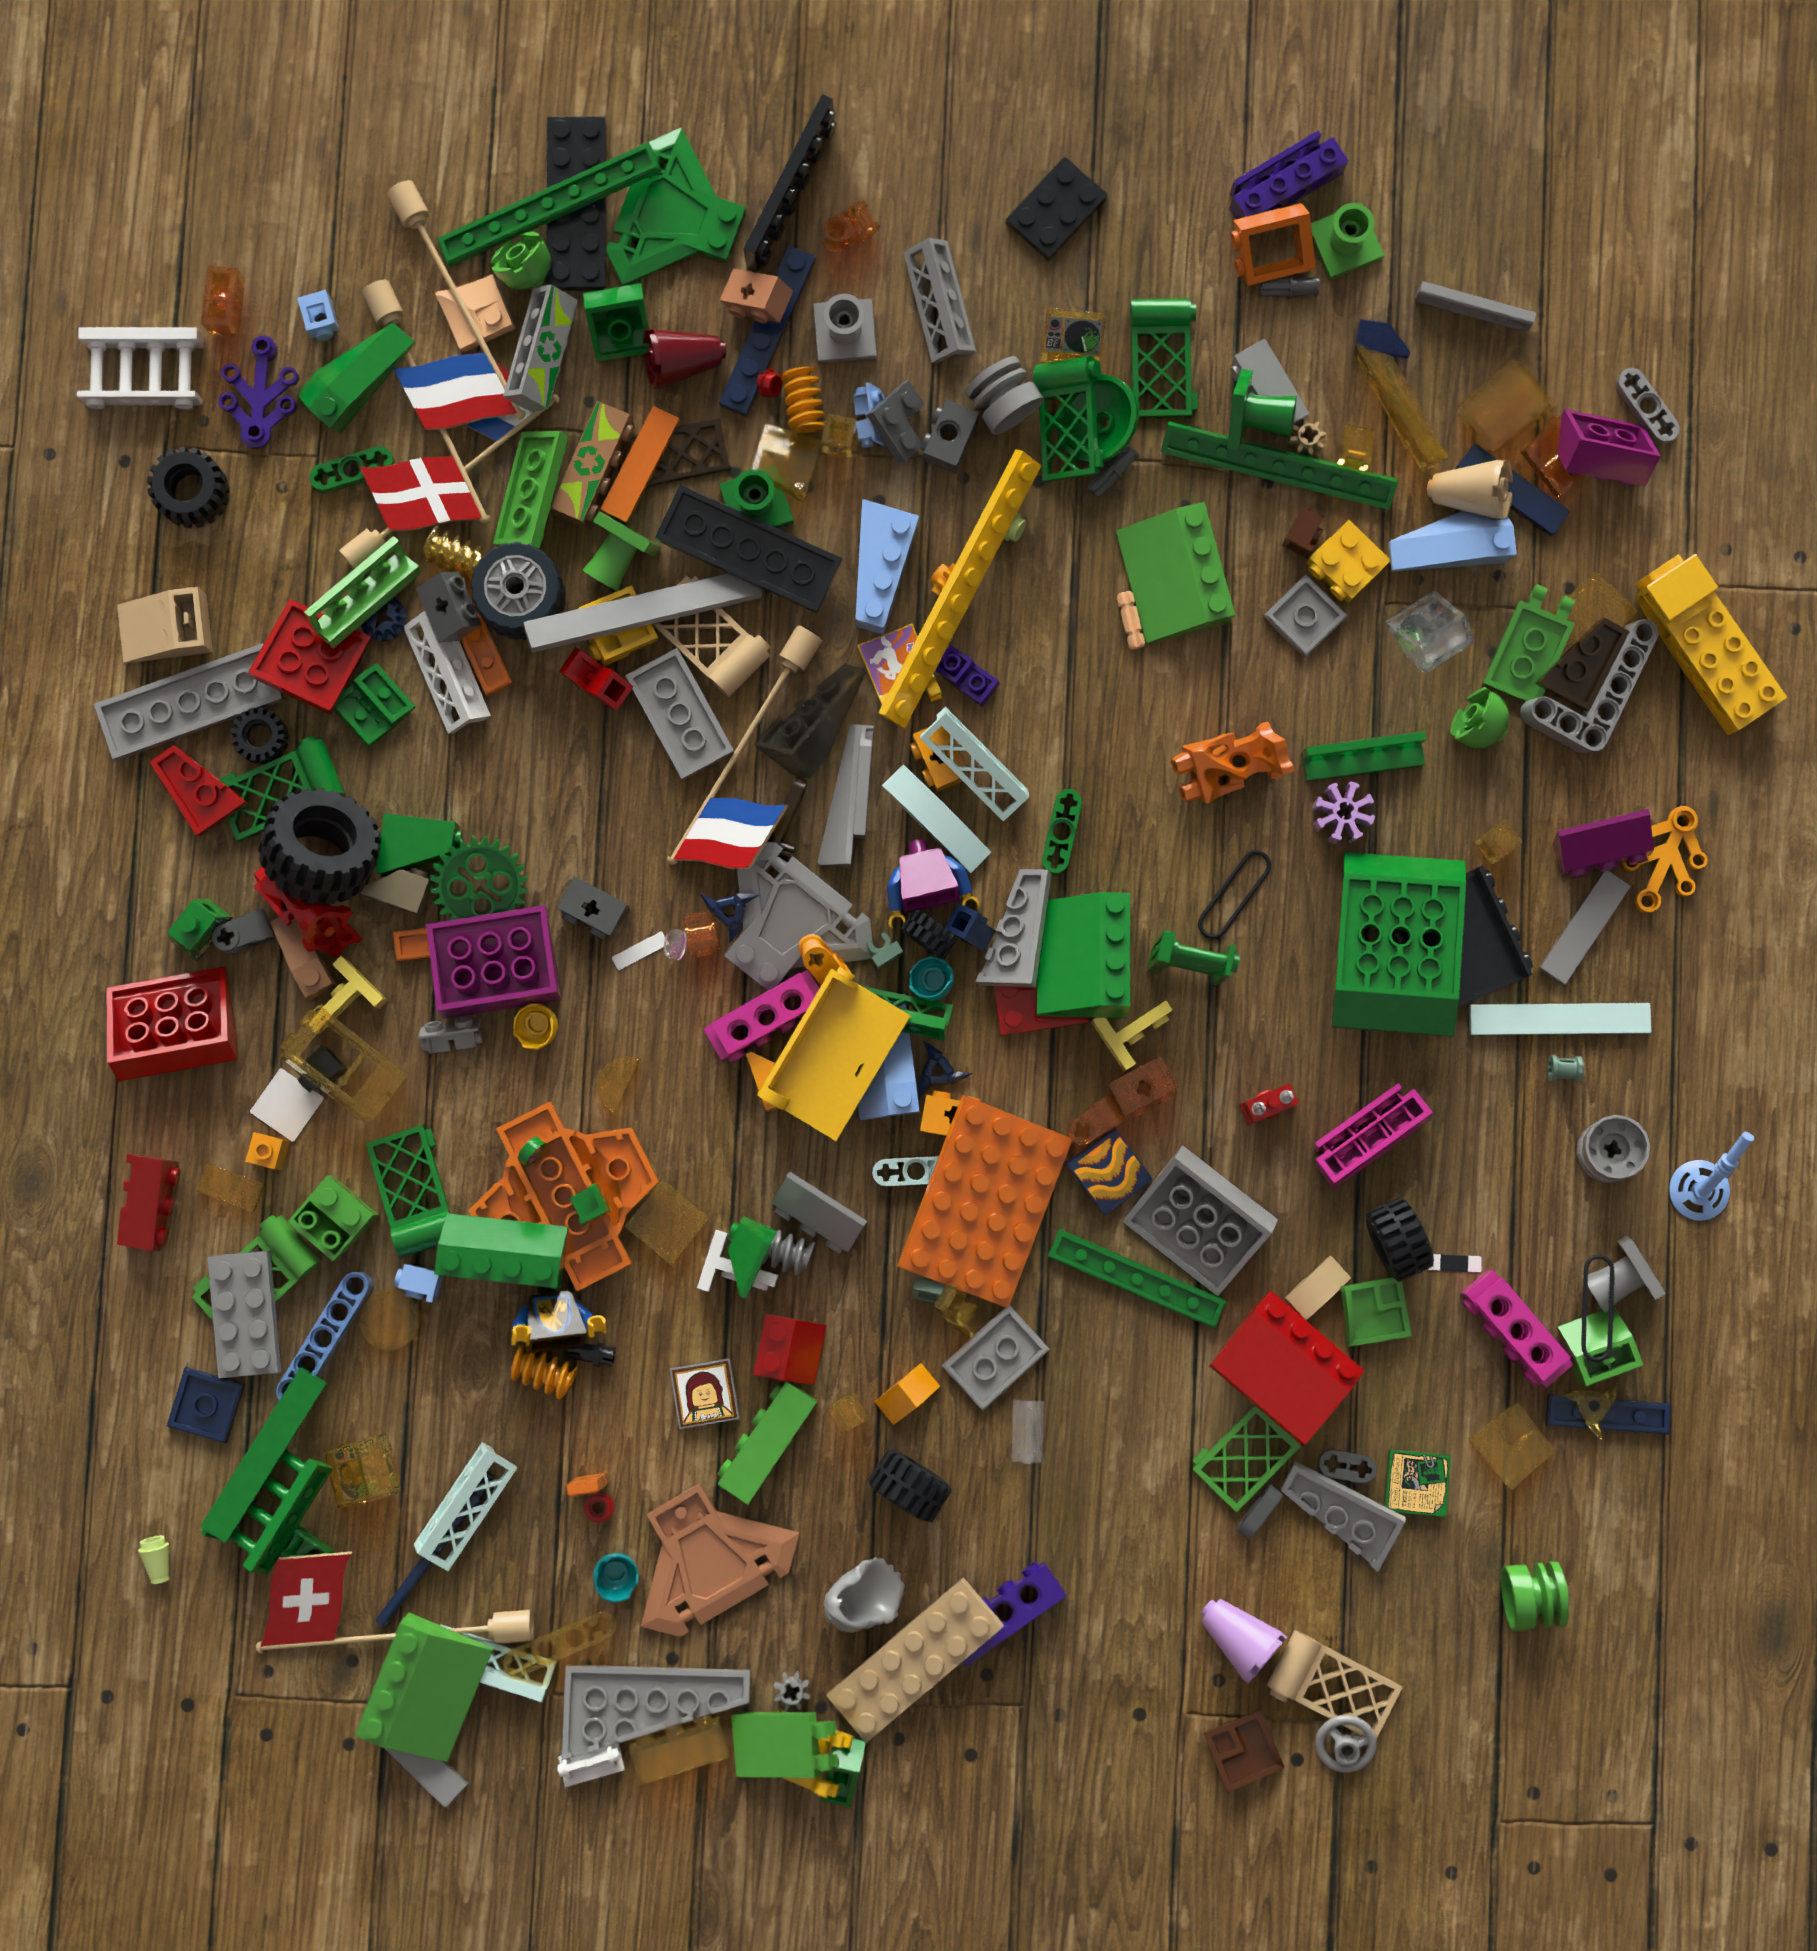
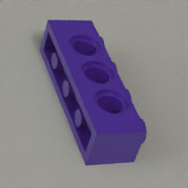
M1037 1562L1030 1564L1022 1570L1024 1576L1013 1583L1010 1579L996 1589L999 1594L990 1600L987 1597L982 1598L994 1614L996 1607L1000 1604L1011 1606L1012 1613L1006 1619L998 1618L1004 1624L1002 1629L963 1661L965 1667L1067 1596L1045 1562H1042L1040 1565ZM1025 1586H1033L1037 1590V1595L1032 1601H1024L1020 1597V1592Z

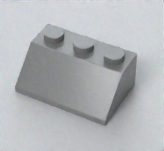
M791 1172L788 1173L771 1202L777 1206L774 1210L776 1214L787 1221L794 1217L802 1222L799 1227L801 1230L812 1237L819 1233L828 1239L825 1245L839 1254L843 1249L847 1252L850 1251L868 1222Z

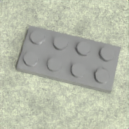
M678 648L625 675L628 682L634 686L632 690L682 781L734 753L730 742Z
M270 1250L207 1257L218 1378L281 1372Z

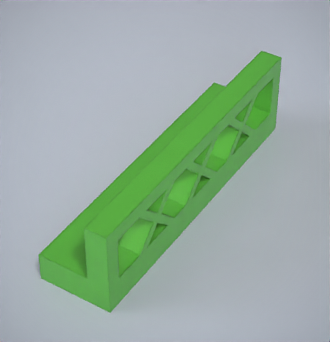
M393 536L304 611L313 631L332 648H335L422 572L419 566L405 555L399 540ZM394 550L395 555L385 562L387 555ZM371 570L370 576L362 581L364 575ZM349 589L347 596L340 600L342 594ZM327 608L326 613L317 620L316 616Z

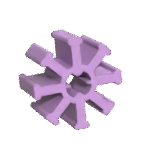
M1349 782L1345 786L1346 792L1344 798H1342L1337 788L1338 784L1333 783L1324 790V794L1328 795L1331 802L1318 797L1312 806V811L1318 810L1329 815L1323 819L1318 818L1313 823L1316 832H1319L1323 827L1332 823L1334 828L1327 840L1333 844H1337L1342 839L1341 833L1344 827L1350 838L1349 843H1353L1363 836V833L1359 831L1355 823L1367 829L1373 824L1375 815L1369 816L1358 812V810L1363 807L1368 808L1374 800L1371 794H1367L1362 800L1354 802L1352 799L1355 790L1359 787V784L1355 782ZM1340 806L1342 810L1347 808L1349 811L1346 819H1344V816L1340 818L1337 814Z

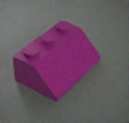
M1564 409L1562 412L1558 456L1566 471L1574 475H1580L1581 473L1592 475L1599 480L1612 479L1627 486H1633L1634 484L1646 486L1661 456L1644 426Z
M1649 809L1559 830L1553 841V846L1561 876L1570 875L1571 879L1588 875V870L1599 868L1600 872L1617 868V863L1629 861L1630 865L1647 861V856H1650L1654 851Z

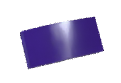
M951 644L944 652L935 670L940 676L981 707L984 706L1000 685L999 680L977 666L974 660Z

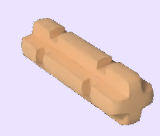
M1125 591L1119 593L1117 601L1119 607H1122L1120 613L1125 633L1128 634L1129 648H1142L1145 645L1143 633H1140L1142 628L1137 608L1133 605L1135 602L1133 592Z

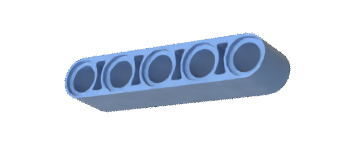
M351 1272L342 1279L276 1389L278 1400L281 1399L301 1367L304 1368L303 1361L307 1356L315 1360L316 1367L312 1374L320 1378L373 1291L374 1282L370 1275L364 1272ZM356 1277L361 1278L364 1282V1289L360 1294L354 1293L351 1289V1282ZM340 1303L344 1304L348 1309V1315L344 1320H339L335 1315V1308ZM324 1329L329 1331L332 1336V1341L327 1347L323 1346L319 1341V1335Z

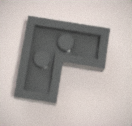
M909 380L897 386L866 415L899 464L906 462L922 445V442L907 420L925 404Z

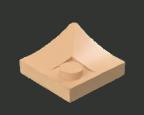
M493 274L472 283L456 287L485 343L516 329L498 282ZM451 290L436 292L435 295L447 318L459 349L465 353L480 346Z

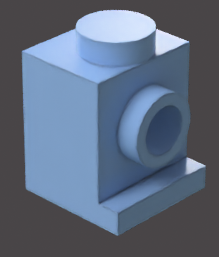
M323 290L298 297V303L309 336L311 338L316 337L318 341H325L334 337L333 332L339 331V326L332 299L327 291ZM321 317H325V318H326V320H322V321L317 322L318 319L321 318Z
M404 1264L403 1269H398L394 1286L406 1290L405 1296L423 1299V1296L427 1295L426 1301L433 1303L437 1302L443 1276L434 1275L435 1270Z

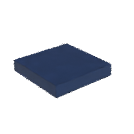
M185 1367L167 1427L227 1443L245 1384L227 1378H218L217 1375Z

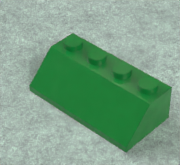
M447 1213L438 1242L434 1275L561 1288L569 1227Z

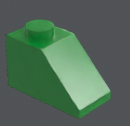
M853 1737L850 1749L833 1746L831 1753H838L839 1767H831V1770H827L825 1780L838 1784L839 1788L836 1797L822 1796L821 1801L851 1808L866 1741L857 1740Z

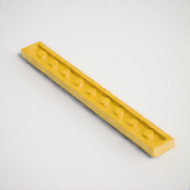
M1015 449L878 712L897 726L905 728L1042 466L1024 451Z

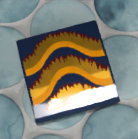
M1112 1128L1066 1163L1104 1215L1108 1214L1153 1180L1115 1128Z

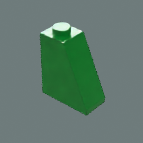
M384 813L381 829V849L377 859L376 873L386 877L399 870L408 871L411 867L417 868L442 860L439 856L440 853L448 856L451 854L448 847L449 844L456 849L460 848L459 839H463V831L459 830L460 826L452 821Z

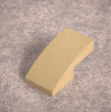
M1330 1255L1283 1300L1307 1320L1340 1290V1286H1344L1351 1277Z

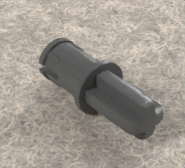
M1290 275L1288 278H1277L1261 282L1260 294L1262 296H1288V299H1292L1293 296H1318L1320 287L1319 277L1293 278V275Z
M1129 444L1122 452L1113 457L1110 462L1106 461L1104 463L1105 467L1088 485L1089 490L1095 496L1102 497L1118 478H1123L1122 474L1140 456L1133 447L1130 449L1131 446Z

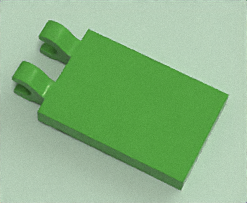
M1538 584L1534 585L1527 603L1521 600L1518 601L1482 682L1487 686L1525 702L1543 697L1546 689L1535 683L1560 659L1575 623L1567 619L1576 600L1564 596L1558 604L1555 615L1540 609L1548 589Z
M737 1712L731 1714L736 1777L816 1778L821 1776V1771L831 1770V1767H839L838 1753H819L818 1739L828 1738V1735H836V1724L833 1721L816 1722V1712Z

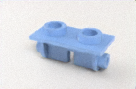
M867 382L866 387L855 389V394H853L855 416L867 415L884 399V395L879 388ZM867 416L864 420L856 421L858 442L861 443L863 448L872 447L873 441L886 446Z

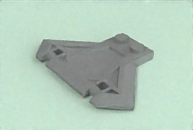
M776 842L765 844L750 869H737L739 893L760 896L745 904L746 907L742 920L743 931L724 953V956L767 990L777 986L791 968L805 967L798 951V944L806 935L815 934L820 936L844 962L871 959L874 954L868 948V942H872L870 918L864 913H861L857 918L849 914L848 911L853 904L793 856L787 863L782 860L778 855L783 848ZM770 865L779 872L775 878L766 872ZM839 922L848 927L844 934L836 928Z

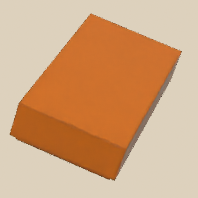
M426 928L393 932L396 962L430 958Z

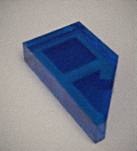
M1360 319L1355 351L1409 358L1410 350L1389 323Z

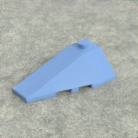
M906 1004L898 1008L906 1010ZM901 1032L858 1105L860 1120L919 1113L909 1033Z

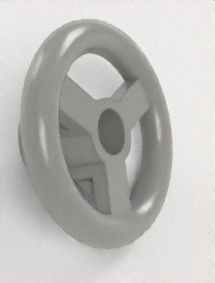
M1350 1715L1329 1719L1320 1727L1315 1738L1316 1753L1323 1764L1332 1770L1344 1773L1354 1772L1368 1765L1373 1759L1377 1748L1376 1736L1369 1724L1358 1717ZM1352 1725L1363 1731L1364 1735L1355 1737L1347 1734L1343 1735L1336 1727ZM1327 1734L1335 1740V1760L1329 1757L1325 1751L1324 1740ZM1345 1745H1350L1349 1748H1342ZM1367 1745V1750H1366V1752H1365L1364 1755L1359 1759V1757H1360V1750H1359V1748L1362 1747V1746Z

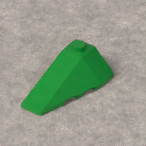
M391 323L315 371L297 395L307 408L329 428L342 433L392 373L393 367L396 368L416 342L395 323Z

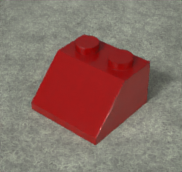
M767 1313L765 1315L753 1374L783 1381L815 1385L827 1325Z

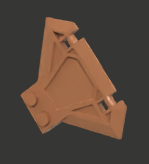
M701 1483L647 1513V1517L662 1541V1547L641 1627L681 1637L689 1632L686 1623L696 1617L699 1624L702 1625L768 1586L769 1584L765 1578L766 1575L773 1571L777 1573L779 1578L787 1575L790 1571L799 1532L717 1511ZM765 1554L768 1561L758 1565L755 1559ZM686 1601L689 1607L679 1612L676 1606Z

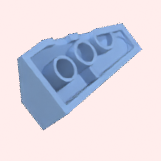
M1460 511L1388 542L1391 571L1505 564L1517 555L1514 526L1508 516L1503 519H1494L1466 511Z

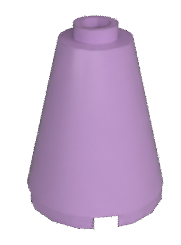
M1222 1599L1217 1603L1211 1600L1200 1613L1204 1616L1201 1621L1203 1626L1240 1677L1248 1684L1270 1660L1276 1649L1287 1639L1283 1632Z

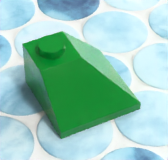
M743 1216L739 1224L733 1223L726 1238L731 1241L728 1253L739 1295L744 1299L747 1298L777 1232Z

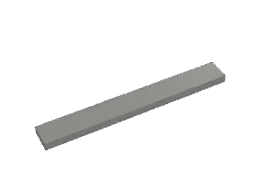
M728 573L525 621L523 626L531 653L759 599L762 592L760 587Z

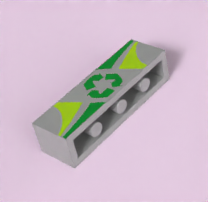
M552 284L536 287L532 290L503 395L504 398L529 412L549 408L578 300Z

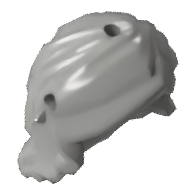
M875 1557L873 1560H863L856 1568L842 1575L825 1594L824 1614L826 1620L838 1630L849 1633L872 1628L874 1625L892 1622L898 1616L897 1610L902 1602L901 1598L905 1594V1584L900 1580V1572H894L893 1564L887 1566L883 1558L878 1559Z

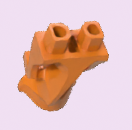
M1264 722L1256 728L1254 733L1245 738L1234 740L1236 738L1235 733H1227L1209 740L1182 746L1183 753L1170 760L1175 774L1181 775L1188 772L1191 780L1178 785L1181 799L1186 802L1198 800L1208 804L1222 795L1244 788V780L1254 773L1267 772L1269 778L1280 779L1283 778L1282 774L1294 772L1295 768L1288 756L1286 740L1273 732L1269 722ZM1234 756H1243L1245 764L1241 767L1234 766L1232 761ZM1227 775L1228 781L1220 785L1218 783L1219 777Z

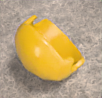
M529 1003L520 1008L514 1017L513 1035L520 1041L523 1048L541 1049L551 1044L556 1037L559 1028L558 1019L555 1013L545 1004Z

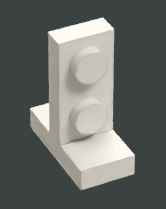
M715 1230L699 1279L698 1289L707 1292L711 1291L717 1269L722 1270V1277L736 1281L731 1260L722 1257L728 1233ZM760 1269L752 1287L767 1291L768 1286H776L779 1275Z

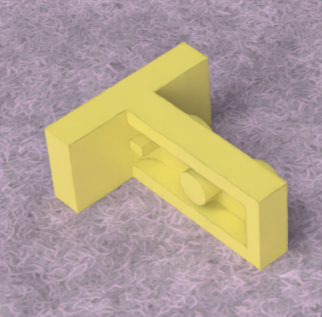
M342 956L332 965L349 982L346 985L344 983L339 984L331 992L332 998L325 1005H318L309 1014L311 1019L306 1025L314 1033L321 1034L361 994L378 1009L388 1002L351 962Z
M1164 1001L1117 1033H1115L1106 1018H1095L1091 1021V1024L1125 1072L1134 1066L1136 1062L1123 1043L1127 1041L1129 1046L1133 1045L1145 1037L1142 1032L1151 1025L1154 1029H1157L1170 1019L1167 1014L1173 1010L1168 1002Z

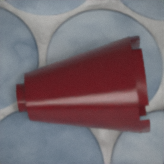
M645 329L643 333V344L649 343L647 353H644V362L649 383L654 384L653 389H660L721 366L722 359H726L725 343L720 341L716 335L660 329Z

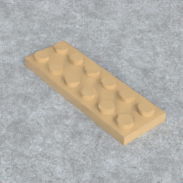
M962 1578L829 1691L826 1696L867 1743L1002 1629L1004 1624L969 1583Z

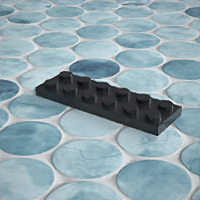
M824 94L821 95L743 249L746 268L749 271L758 273L761 266L766 267L772 254L770 248L774 240L777 242L780 240L785 229L783 222L786 216H791L794 213L798 203L796 197L800 189L803 191L806 189L811 177L809 171L813 164L817 165L823 155L824 149L821 147L825 139L830 140L835 132L837 123L834 122L836 111L833 108V99Z
M547 117V188L607 161L606 117ZM606 197L547 223V248L551 255V266L546 277V285L552 284L562 291H599L606 289Z
M679 485L655 536L658 542L817 614L842 562V558L683 485Z

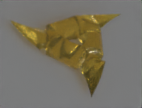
M1619 1382L1607 1391L1606 1394L1604 1392L1587 1390L1584 1392L1582 1389L1560 1395L1578 1402L1579 1410L1584 1420H1586L1585 1424L1602 1440L1600 1424L1598 1422L1602 1421L1611 1408L1610 1405L1614 1404ZM1593 1400L1599 1403L1598 1409L1594 1412L1589 1409V1402Z

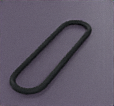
M1253 850L1243 857L1198 920V928L1203 936L1209 939H1216L1227 931L1269 874L1271 861L1266 853L1260 850ZM1252 855L1263 856L1267 862L1265 872L1223 929L1217 934L1207 933L1202 926L1205 916L1247 859Z
M1601 1254L1588 1258L1584 1265L1581 1348L1585 1357L1594 1362L1603 1361L1611 1354L1613 1335L1615 1270L1612 1261ZM1595 1259L1606 1261L1610 1268L1608 1345L1606 1353L1601 1357H1593L1586 1350L1588 1268Z

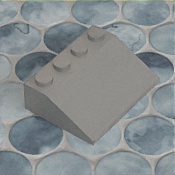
M1182 1145L1122 1222L1215 1295L1219 1296L1272 1234L1278 1219Z

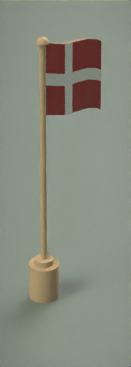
M388 280L375 281L363 289L362 294L378 326L386 327L391 323L398 325L401 322L404 312ZM408 352L405 356L410 367H415L410 352ZM441 429L440 432L452 456L417 458L382 467H360L389 530H418L451 521L479 520L482 524L490 522L491 517L486 515L446 429Z

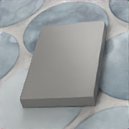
M1009 1306L1000 1311L953 1354L942 1367L983 1411L1050 1349L1017 1312Z

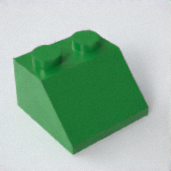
M641 283L583 293L585 313L596 362L647 353L649 343L643 344V333L645 329H650Z

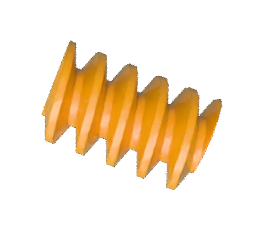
M814 367L793 368L787 370L782 375V381L786 383L783 387L784 393L787 394L785 403L789 406L786 410L787 416L790 417L788 426L796 433H811L826 427L824 422H817L818 418L824 416V411L815 410L816 407L823 404V401L821 399H814V396L821 393L820 388L812 387L813 384L820 381L819 377L810 375L816 370Z
M522 1342L511 1365V1380L516 1381L522 1375V1384L527 1386L533 1380V1389L539 1390L545 1384V1394L550 1395L556 1389V1399L561 1400L570 1390L579 1366L577 1365L570 1372L568 1361L561 1367L557 1366L558 1357L556 1356L549 1363L546 1362L547 1352H543L538 1358L535 1357V1353L526 1354L524 1352V1343Z

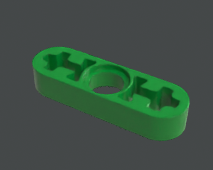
M377 446L316 465L311 470L309 479L318 492L328 494L366 482L361 469L355 477H347L344 470L349 463H357L360 467H366L362 461L363 459H366L368 464L377 461L378 455H382L384 459L388 458V460L384 461V466L395 464V459L387 448ZM372 464V465H369L368 467H379V466H378L377 464ZM335 468H338V473L343 479L342 481H339L336 476H333L336 475V472L334 471ZM324 472L328 476H333L327 479L328 484L326 485L317 481L321 479V473Z
M1064 789L1059 792L1054 802L1041 860L1043 869L1049 870L1052 875L1063 873L1069 864L1082 806L1080 794L1073 789ZM1067 796H1071L1072 802L1077 803L1076 807L1072 806L1068 815V817H1074V822L1067 818H1056L1057 813L1061 816L1063 815L1064 804H1061L1060 800H1065ZM1065 824L1069 827L1070 836L1066 840H1058L1054 836L1053 829L1056 825ZM1050 842L1057 846H1068L1067 851L1061 848L1059 859L1064 861V864H1058L1056 869L1051 868V862L1047 861V857H1053L1055 847H1049Z

